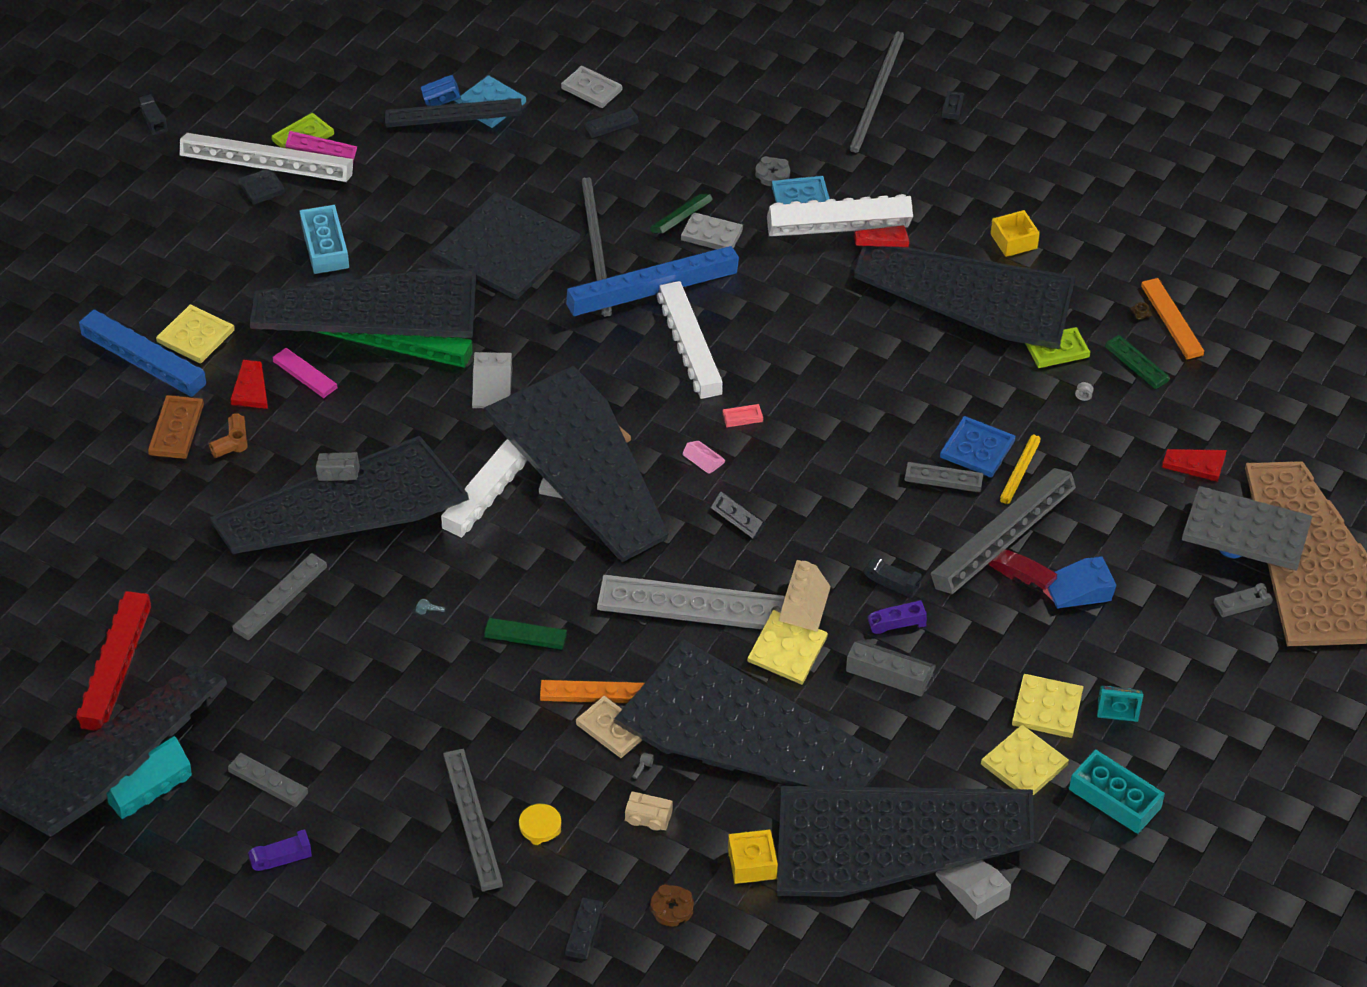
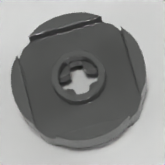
M767 156L761 158V161L756 166V178H759L761 183L767 186H772V181L789 179L790 167L788 161Z

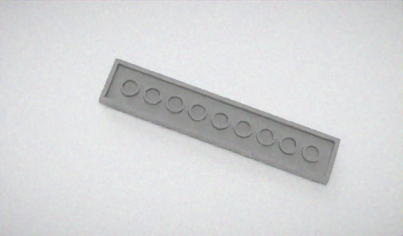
M604 575L597 610L763 629L773 610L781 613L785 596Z

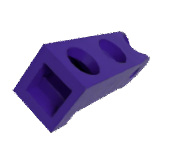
M920 600L875 611L867 619L872 632L881 634L887 630L916 624L919 628L925 627L927 614Z
M304 829L298 831L297 836L267 846L254 847L249 851L248 856L252 868L260 871L312 857L310 842Z

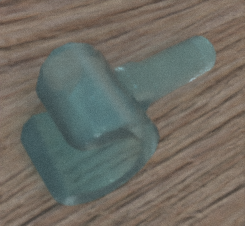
M421 599L416 609V612L419 614H425L427 609L445 612V607L432 605L426 599Z

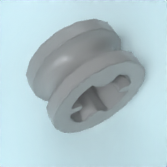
M1086 382L1079 383L1075 393L1076 397L1084 401L1091 399L1093 386Z

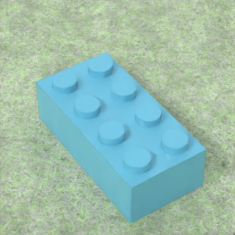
M335 205L300 210L301 226L313 273L317 274L349 268L348 252Z

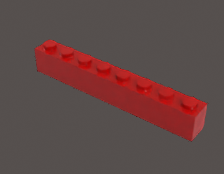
M125 591L123 599L119 600V610L113 616V626L107 632V641L105 645H102L100 660L96 661L95 673L89 679V689L84 693L82 707L78 708L77 720H79L81 729L97 731L102 728L104 723L109 721L151 609L149 594Z

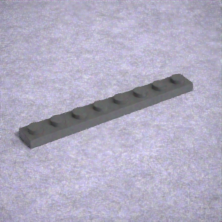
M464 749L443 753L481 890L486 891L503 887Z

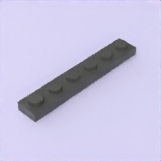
M311 553L234 624L233 631L243 638L250 640L327 568V563Z

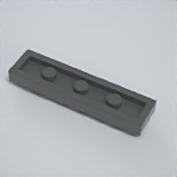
M908 462L905 481L975 492H981L983 473Z
M242 753L228 766L230 773L294 807H297L308 794V788Z

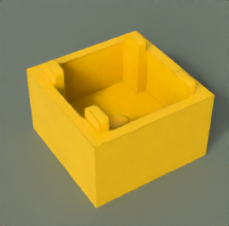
M1025 210L992 219L991 235L1005 257L1038 248L1040 233Z
M771 829L729 834L728 852L735 884L777 879L778 863Z

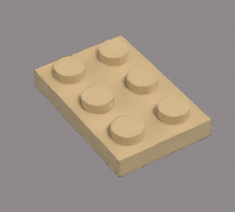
M603 696L576 719V725L622 758L642 739L614 723V718L622 709Z

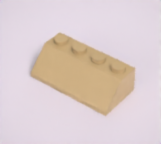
M796 561L779 621L818 631L831 586L816 565L807 561Z

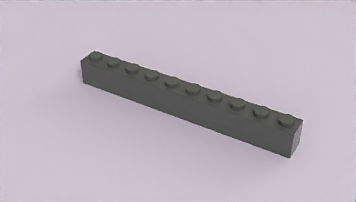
M1056 468L1051 470L932 571L931 576L935 589L951 594L956 592L1076 489L1072 472Z

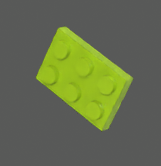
M311 113L272 135V141L279 147L285 148L289 131L327 139L334 135V129L314 113Z
M1077 327L1063 331L1060 349L1025 343L1038 368L1090 357V351Z

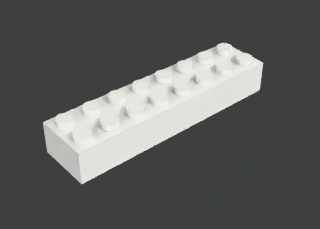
M901 194L891 198L879 196L876 199L862 197L860 200L845 198L843 201L829 199L825 202L812 200L808 201V203L796 201L786 205L774 203L769 207L767 214L769 236L858 231L901 225L908 227L913 218L911 196Z

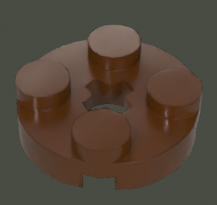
M662 885L652 896L651 912L655 919L663 925L678 926L680 922L688 921L693 914L694 901L689 890L679 886ZM675 903L678 906H674L673 909H670L668 904Z

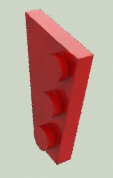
M904 225L854 231L856 245L909 247V238Z
M243 360L231 397V405L268 409L262 363L260 361Z
M1167 449L1162 468L1218 482L1227 450Z

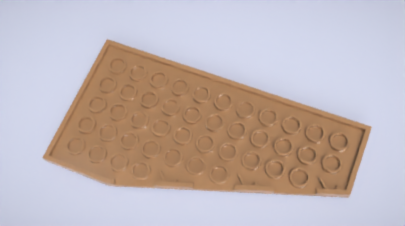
M1303 462L1246 463L1245 470L1252 500L1313 516L1297 571L1268 563L1287 646L1367 644L1366 550L1361 543H1357L1345 526L1344 519L1332 502L1323 495L1314 482V477Z

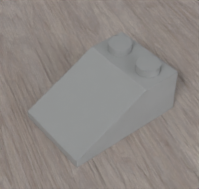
M475 352L472 408H484L511 395L512 353Z
M982 860L936 872V876L975 920L1009 900L1011 884L997 869Z

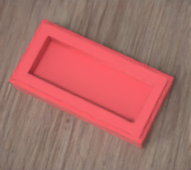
M759 404L723 409L722 411L726 427L763 422V415Z

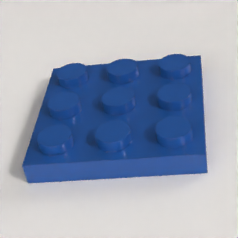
M964 416L942 449L940 458L992 478L1015 442L1016 436Z

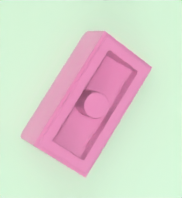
M700 441L687 443L683 451V455L707 473H712L725 463V459Z

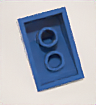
M1101 556L1086 558L1055 571L1058 574L1057 579L1048 587V591L1056 608L1111 601L1117 585Z

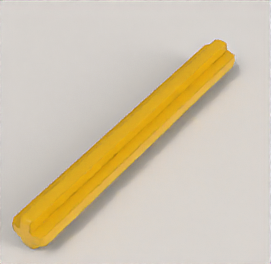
M1031 435L1000 496L1001 503H1010L1040 443L1041 438L1039 436Z

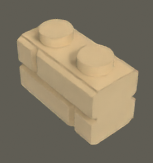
M632 791L625 809V821L634 826H649L650 829L656 831L660 829L666 830L672 814L673 801Z

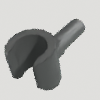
M643 753L641 755L639 767L632 776L634 779L638 778L644 766L652 767V754Z

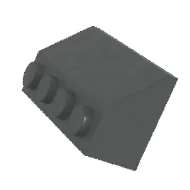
M859 640L854 642L847 656L846 672L922 697L936 665Z

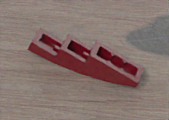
M1005 549L988 563V565L1011 580L1017 577L1027 585L1033 582L1043 590H1046L1057 579L1058 575L1025 556Z

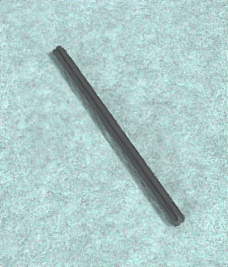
M897 31L893 37L850 145L851 152H859L903 41V32Z
M584 177L582 179L596 278L599 281L607 279L592 180L589 177ZM611 307L601 309L604 317L611 316Z

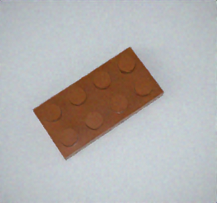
M166 395L148 449L149 455L187 458L204 405L203 399Z

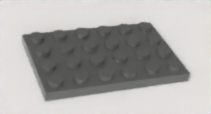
M1199 486L1182 540L1297 571L1313 516Z

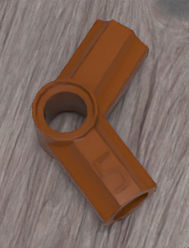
M239 413L232 414L228 418L229 435L209 443V448L214 458L232 451L243 452L247 449L244 416H241Z

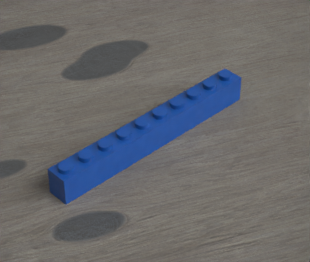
M732 246L568 288L566 305L572 315L577 316L656 295L659 293V285L680 281L682 286L686 287L735 274L738 269L739 257Z

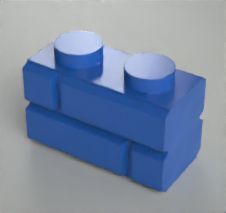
M453 75L421 87L427 106L444 105L461 98Z

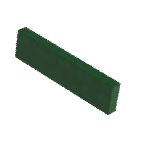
M699 194L651 226V232L664 233L713 200L711 195Z
M1120 335L1106 342L1105 347L1153 388L1157 389L1169 382L1170 377Z
M489 618L485 630L486 638L563 650L567 636V630L494 618Z

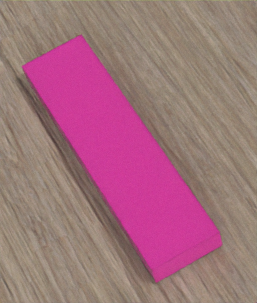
M289 131L285 148L349 158L353 159V162L357 151V146Z
M288 348L283 349L273 357L274 363L321 397L325 398L337 389V384Z

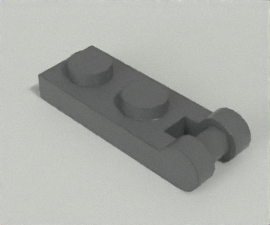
M1260 583L1254 588L1216 597L1214 604L1220 615L1226 617L1267 606L1272 603L1273 598L1266 592L1267 588L1265 585Z

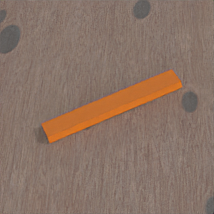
M1159 278L1143 281L1141 283L1142 289L1186 359L1204 356V349Z

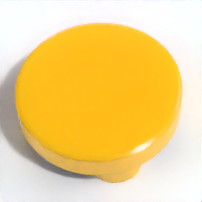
M534 804L527 807L521 813L519 828L522 835L530 840L532 844L539 845L561 833V816L550 805Z

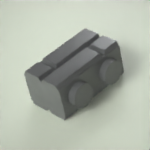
M357 452L321 453L316 464L319 481L357 480L360 468Z

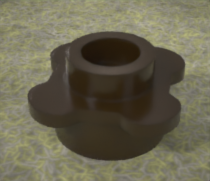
M1138 302L1135 306L1131 307V311L1134 312L1136 319L1152 316L1147 303Z

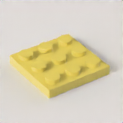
M190 304L156 339L157 343L201 364L234 331V325Z
M773 610L748 656V662L803 685L828 637V633L820 629L816 632L779 621L781 613Z
M1024 674L1012 725L1018 727L1023 725L1027 729L1072 738L1084 686Z
M1023 725L1016 729L981 761V765L1011 788L1033 789V795L1069 764V759Z

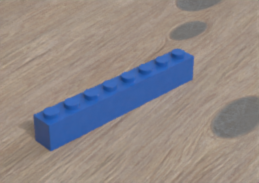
M93 310L79 322L81 335L190 397L194 396L206 385L203 369L176 356L173 352L167 351L159 344L149 341L146 337L135 333L130 328L124 327L118 321L108 318L103 313Z

